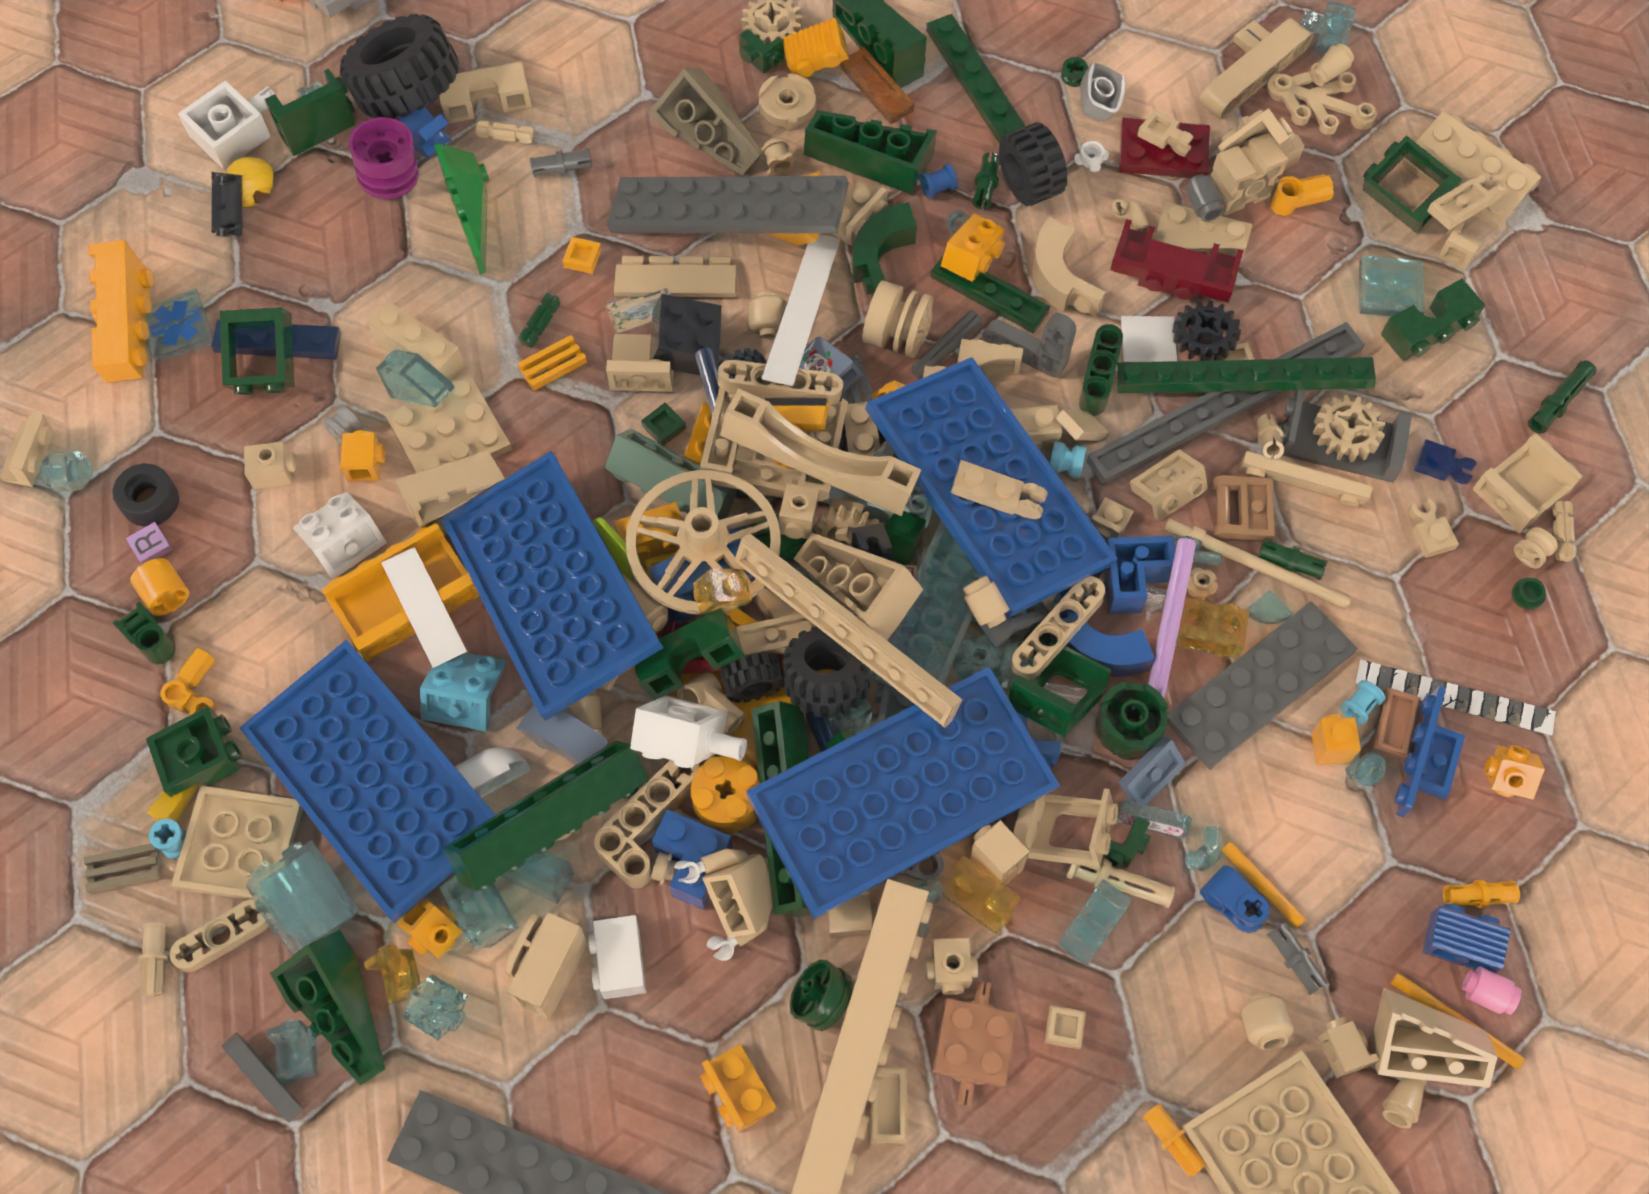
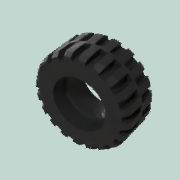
M410 14L408 17L400 16L396 17L395 20L383 22L381 26L374 27L366 35L360 36L356 43L350 45L346 50V55H343L340 64V76L364 114L372 118L386 117L396 119L397 116L401 115L404 117L410 115L412 111H419L425 108L426 104L429 102L433 103L439 98L438 96L441 93H445L449 89V84L454 83L459 62L454 49L437 20L423 14L421 16Z

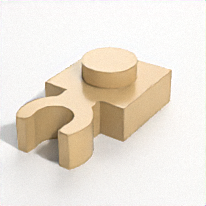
M1432 499L1426 500L1423 505L1426 510L1425 513L1418 509L1416 503L1411 504L1408 509L1409 517L1418 523L1412 531L1425 558L1455 550L1459 543L1446 517L1436 518V505Z

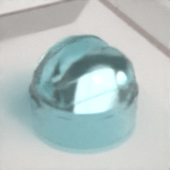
M955 210L948 214L946 226L954 235L970 217L964 211ZM956 219L958 220V222H959V224H960V226L957 227V228H956V225H955V220H956Z

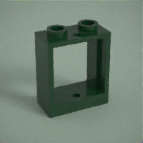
M1406 135L1399 143L1395 141L1388 147L1384 153L1385 158L1378 165L1373 163L1363 175V191L1417 234L1433 218L1427 211L1430 204L1460 186L1462 179ZM1404 157L1439 184L1414 212L1379 185Z
M283 307L220 311L222 386L234 390L236 395L253 394V389H265L266 393H283L284 388L295 387L292 313ZM275 327L277 375L237 377L235 329Z

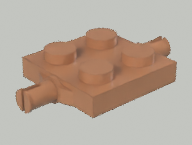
M977 981L974 1001L963 1002L949 998L945 999L932 1069L934 1073L950 1076L960 1082L956 1104L961 1106L964 1104L965 1107H972L975 1086L987 1084L1004 1088L1007 1081L1017 1014L996 1009L988 1004L992 983L986 982L984 984L985 981Z

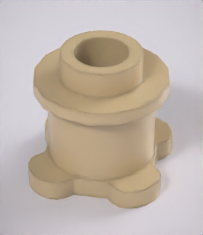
M770 139L761 149L763 153L762 158L767 161L769 167L767 171L768 176L789 174L795 170L793 162L796 160L794 153H788L789 146L784 139Z

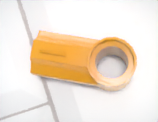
M1325 174L1303 179L1293 176L1283 177L1272 195L1270 207L1276 214L1288 216L1298 207L1329 201L1334 195L1333 181L1330 175L1326 176Z

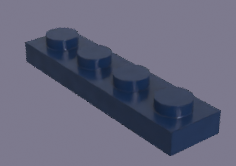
M220 320L216 322L211 344L214 353H221ZM292 324L293 357L337 359L342 334L339 327ZM275 327L235 329L236 354L276 356Z

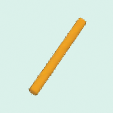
M1399 972L1391 980L1390 984L1413 1000L1480 1028ZM1487 1032L1497 1056L1519 1070L1526 1058Z

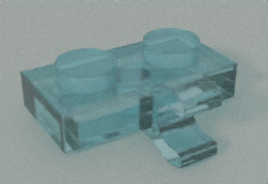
M1329 0L1324 16H1320L1312 11H1305L1300 25L1312 34L1319 33L1315 46L1316 51L1326 53L1331 46H1336L1339 43L1347 46L1356 7Z

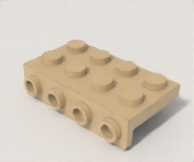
M1444 111L1441 112L1416 142L1462 179L1461 184L1488 172L1492 176V181L1485 188L1487 191L1500 184L1507 189L1497 202L1495 201L1492 205L1475 214L1496 230L1501 227L1530 191L1537 187L1541 178L1533 166L1526 163L1522 164L1513 158L1510 151L1503 147L1498 148L1489 142L1483 133L1471 130L1464 125L1459 117L1449 115ZM1405 157L1401 160L1400 164L1435 188L1439 186L1438 183Z

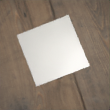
M1121 316L1123 361H1177L1176 343H1173L1174 333H1172L1174 317Z

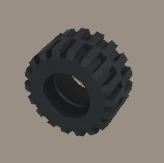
M1035 122L1002 136L999 142L1001 170L1009 189L1020 203L1029 207L1065 191L1067 186L1065 158L1057 139L1048 127H1045L1041 122Z
M817 626L811 627L810 632L803 630L798 633V639L792 638L789 642V648H785L783 659L785 692L795 707L800 705V711L806 714L810 711L814 712L815 717L821 718L822 714H827L828 718L836 717V713L841 712L842 715L850 713L851 707L857 709L861 705V700L866 699L868 689H870V668ZM822 669L836 670L833 673H820L817 671Z

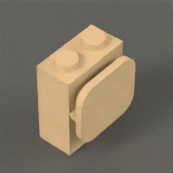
M547 912L543 920L540 916L532 914L519 935L505 966V972L512 981L507 993L519 1008L548 1021L551 1020L588 945L583 929L578 926L579 921L573 916L563 912H559L558 916Z

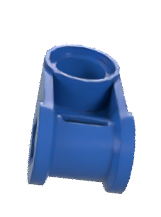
M1223 865L1200 889V894L1204 900L1214 909L1221 912L1242 932H1256L1261 928L1269 915L1270 908L1266 899L1245 882L1237 871L1227 865ZM1252 908L1257 913L1249 918L1245 915V912Z

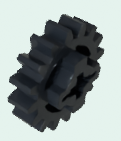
M1209 300L1207 306H1203L1200 301H1196L1195 308L1186 305L1184 313H1177L1172 333H1174L1173 343L1179 344L1178 351L1180 353L1187 350L1189 352L1188 359L1190 360L1195 355L1199 356L1200 361H1205L1206 357H1210L1211 360H1217L1218 355L1226 359L1229 350H1236L1237 342L1240 339V320L1233 319L1235 313L1233 310L1224 312L1225 304H1221L1216 308L1213 307L1212 300ZM1188 325L1190 326L1189 333H1187L1186 331ZM1224 330L1226 331V334H1227L1225 338L1223 337V331H1224Z

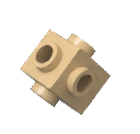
M969 938L933 939L931 946L932 957H926L927 979H933L934 990H942V993L945 995L964 993V989H970L972 978L978 977L977 956H970Z

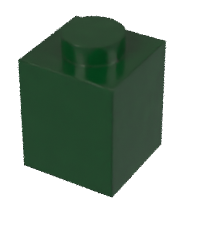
M903 511L902 516L893 513L885 527L892 545V560L903 565L910 564L921 544L926 524L925 519Z

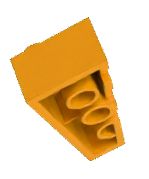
M125 240L88 244L89 256L95 258V269L89 270V280L92 284L94 283L96 299L90 300V312H92L93 319L97 324L96 328H91L92 367L106 383L143 379V369L147 364L145 345L146 339L149 338L147 322L148 313L152 309L150 287H153L154 284L153 274L150 269L146 268Z

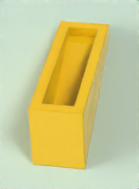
M201 782L171 798L163 791L146 813L156 822L162 819H172L178 822Z

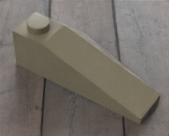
M684 68L650 109V113L668 133L689 142L697 150L701 149L708 153L716 161L742 176L746 175L763 155L720 89L701 68Z

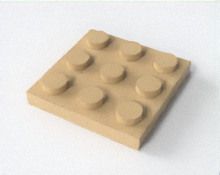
M470 373L384 413L416 473L484 451H489L492 458L495 459L512 450L510 442Z
M200 786L171 886L177 890L245 900L257 899L265 903L278 904L303 808L295 799Z

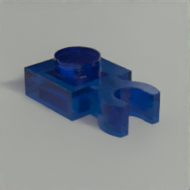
M1426 439L1422 444L1414 471L1445 481L1451 475L1456 482L1466 485L1470 482L1473 475L1465 473L1462 468L1472 471L1477 462L1468 457L1455 458L1456 449Z

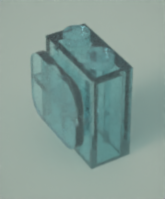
M312 840L303 846L300 842L291 845L281 853L283 858L273 865L266 861L249 873L252 878L248 880L245 886L253 897L254 905L272 932L281 939L292 956L308 944L329 935L355 918L359 912Z

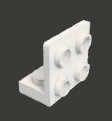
M347 492L332 497L324 507L315 513L305 515L293 527L294 531L312 550L332 579L338 577L387 544V541L370 515Z

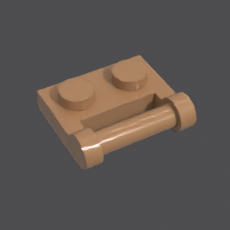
M1227 475L1215 477L1213 479V490L1217 492V526L1214 527V538L1221 541H1229L1231 539L1264 541L1266 538L1272 541L1275 536L1273 478ZM1231 490L1238 491L1239 525L1230 524L1229 491Z

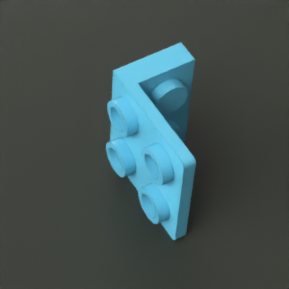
M463 653L439 666L431 667L420 687L421 720L487 731L490 725V696L506 667V661L491 656Z

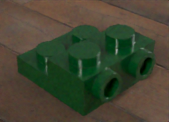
M207 706L146 738L163 790L170 798L201 781L209 787L240 770L237 760L241 759L242 755L235 742L228 740L227 734L231 733L232 729L223 714L218 716Z

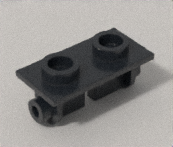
M212 172L211 233H216V236L227 237L228 234L242 236V175Z

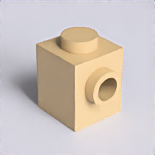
M283 442L244 446L245 476L253 489L292 485V472H296V460L294 454L288 452Z
M790 483L786 484L779 514L780 534L793 539H808L810 537L818 506L819 489Z

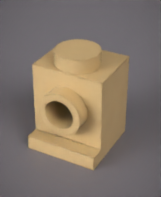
M1341 1017L1325 1024L1327 1030L1318 1036L1336 1078L1369 1067L1379 1061L1376 1053L1368 1054V1041L1360 1028H1356L1354 1021L1348 1022L1346 1017Z

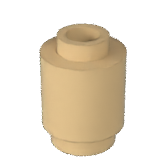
M987 575L963 588L966 593L964 599L980 626L987 624L989 628H992L1007 619L1004 613L1010 609L995 582H990Z

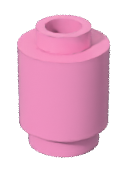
M1481 966L1475 971L1470 970L1462 984V990L1466 991L1467 1000L1498 1014L1504 1012L1511 1015L1517 1008L1522 994V989L1515 986L1514 981Z

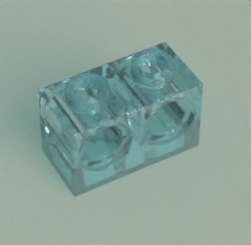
M1102 879L1062 936L1058 946L1088 966L1133 900Z

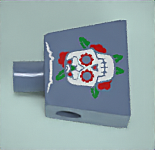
M816 337L811 343L806 344L799 368L830 372L838 375L843 381L842 393L863 376V373L848 356L823 338ZM825 386L828 391H831V387Z

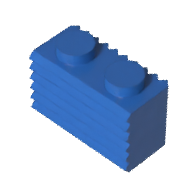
M1444 904L1431 912L1423 953L1457 963L1460 966L1472 968L1473 970L1481 966L1497 973L1504 966L1511 929L1501 926L1500 920L1486 915H1480L1478 918L1465 914V909L1460 906Z

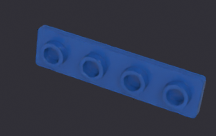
M1440 685L1432 694L1427 693L1420 708V712L1424 713L1422 724L1418 723L1412 736V742L1416 743L1414 753H1409L1403 767V772L1408 773L1405 784L1401 783L1394 799V802L1399 804L1396 815L1404 817L1412 809L1417 790L1443 800L1449 796L1465 735L1436 725L1446 687Z

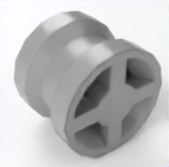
M340 405L336 409V414L332 418L327 417L322 421L326 430L341 444L342 433H353L363 429L359 419L344 405Z

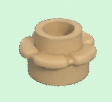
M1192 569L1187 587L1189 594L1198 599H1204L1214 594L1218 587L1217 582H1215L1216 575L1209 569ZM1199 580H1203L1205 584H1200Z
M659 852L651 874V879L660 881L659 885L661 886L665 880L672 881L676 872L674 866L678 861L672 860L673 854L671 853L668 855Z

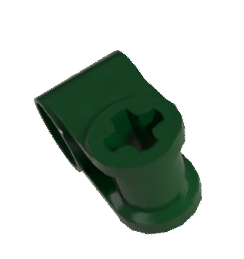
M140 601L135 604L136 608L121 620L115 619L112 622L131 644H134L151 663L164 664L173 657L175 653L173 641ZM158 641V643L155 646L151 647L153 643Z

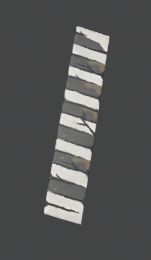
M1360 659L1356 678L1357 684L1361 680H1367L1381 690L1385 691L1389 687L1421 697V701H1423L1427 693L1432 694L1440 685L1446 687L1441 705L1443 707L1553 735L1556 711Z

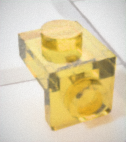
M710 569L693 584L694 598L698 603L701 614H707L718 606H745L752 601L744 569Z
M396 945L384 946L375 951L376 955L364 962L365 970L382 971L389 1004L402 1003L422 990L413 949H397Z

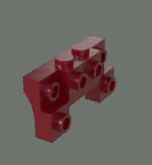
M1126 219L1110 271L1139 278L1138 286L1145 287L1150 291H1160L1174 295L1183 300L1197 301L1198 296L1201 295L1229 303L1244 250L1238 249L1235 257L1218 253L1220 244L1214 243L1211 254L1208 255L1153 240L1154 226L1149 225L1148 232L1144 233L1130 229L1132 220Z

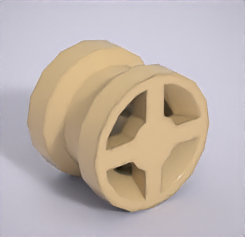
M1534 527L1526 534V540H1520L1515 545L1514 553L1524 565L1537 569L1546 562V556H1551L1558 549V544L1548 531Z

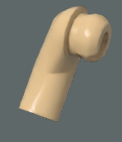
M1123 198L1113 201L1111 208L1117 218L1123 220L1130 219L1135 230L1144 233L1148 232L1150 224L1139 203Z

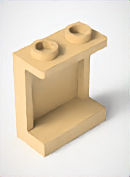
M1534 433L1520 449L1495 469L1491 467L1486 471L1472 490L1520 534L1555 505L1557 501H1560L1571 492L1581 480L1582 475L1572 463L1566 461L1556 452L1548 441Z

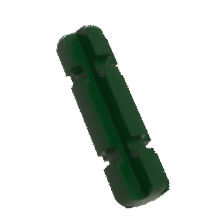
M551 293L544 295L540 301L542 305L537 306L527 321L526 325L528 327H524L518 335L521 344L527 347L535 345L539 339L537 335L542 334L553 317L551 313H555L560 306L559 298Z

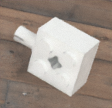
M224 81L179 112L178 115L188 136L225 170L231 163L244 157L271 137L261 113L268 109L264 99L275 93L266 86L259 93L246 100L227 81Z
M663 696L636 708L630 749L642 752V756L649 759L666 758L674 760L676 766L692 768L694 765L707 760L715 754L734 758L738 761L742 760L746 753L747 740L724 734L728 711Z

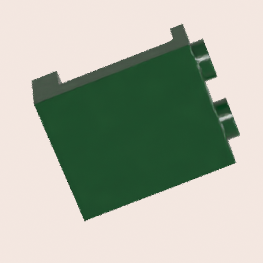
M329 68L323 71L328 84L284 106L275 94L264 99L279 136L293 157L355 126L352 116L355 109L348 96H345L348 93V89L340 76L335 78Z

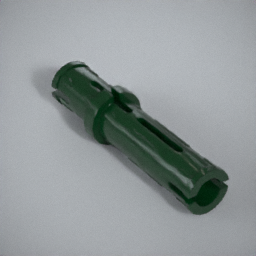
M1587 360L1580 361L1554 393L1542 400L1539 410L1528 420L1529 428L1538 434L1545 433L1556 418L1562 417L1566 413L1569 403L1597 373L1595 365Z

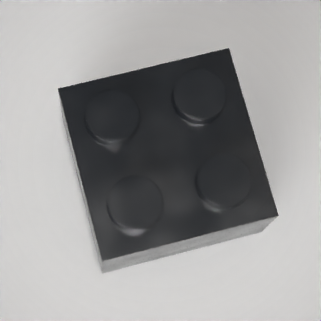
M661 294L652 313L650 360L658 359L663 362H670L671 370L700 375L695 353L701 348L711 347L716 362H718L720 355L722 305Z

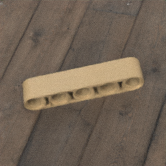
M1287 19L1214 79L1201 93L1199 102L1220 119L1226 118L1267 84L1271 76L1279 74L1309 47L1314 35L1294 19Z

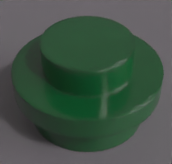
M1536 578L1520 579L1512 587V598L1523 609H1537L1546 599L1545 586Z

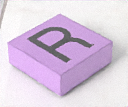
M155 522L126 538L141 564L155 558H161L173 551Z

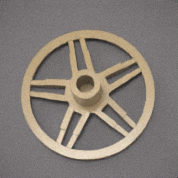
M697 470L684 472L657 484L645 494L635 507L626 532L627 558L632 573L639 585L653 599L664 606L683 613L707 615L719 608H722L725 612L746 603L765 587L756 578L751 582L743 568L734 561L735 556L728 549L727 545L741 540L748 533L753 535L769 528L770 550L779 556L781 547L779 523L768 500L747 481L720 471ZM701 480L705 481L707 508H698V481ZM711 481L725 483L743 491L756 502L762 511L751 514L746 512L718 520L715 514ZM692 482L690 512L685 517V521L662 516L655 518L644 515L651 503L661 494L675 486ZM764 519L767 520V522L762 523L754 527H748L733 534H729L728 530L747 526L762 521ZM639 524L678 533L677 536H672L656 530L652 531L639 527ZM637 533L680 546L657 586L646 575L639 562L636 550ZM722 558L746 587L745 589L741 590L732 581L731 577L717 563ZM685 560L689 561L691 564L678 578L672 589L668 593L664 592ZM702 561H706L736 592V594L730 597L710 602L687 601L673 596Z

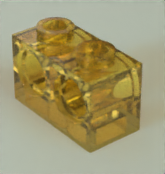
M1185 597L1175 646L1238 659L1245 646L1250 611L1241 609L1235 604L1226 603L1220 605L1210 603L1201 597ZM1188 618L1197 619L1201 626L1191 624ZM1221 625L1230 626L1234 632H1226L1222 629Z

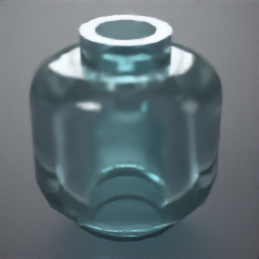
M77 450L53 451L44 457L40 467V476L44 484L54 492L79 491L91 479L92 465L83 453Z

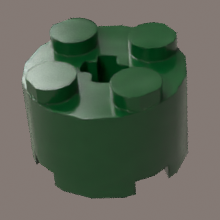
M1128 681L1112 687L1104 696L1095 720V731L1102 745L1111 753L1121 759L1132 760L1133 758L1144 756L1162 738L1167 727L1168 705L1161 693L1151 685L1144 683V686L1137 683L1127 684ZM1133 718L1137 722H1132L1130 719Z

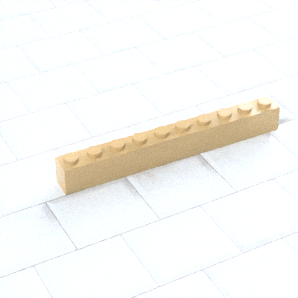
M890 879L886 881L791 1194L848 1193L841 1190L845 1175L852 1177L859 1154L852 1153L856 1137L864 1139L870 1117L863 1115L867 1101L875 1102L881 1082L874 1079L878 1064L886 1065L892 1045L885 1043L889 1028L894 1030L897 1028L902 1008L896 1007L899 993L907 994L913 974L906 971L910 957L917 959L923 938L917 936L920 923L928 924L933 903L927 902L929 891Z

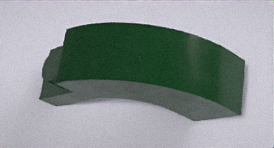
M909 202L893 205L875 213L862 225L855 238L852 262L854 283L862 282L865 294H870L871 298H873L879 283L882 280L885 281L879 264L882 256L892 249L916 244L917 225Z

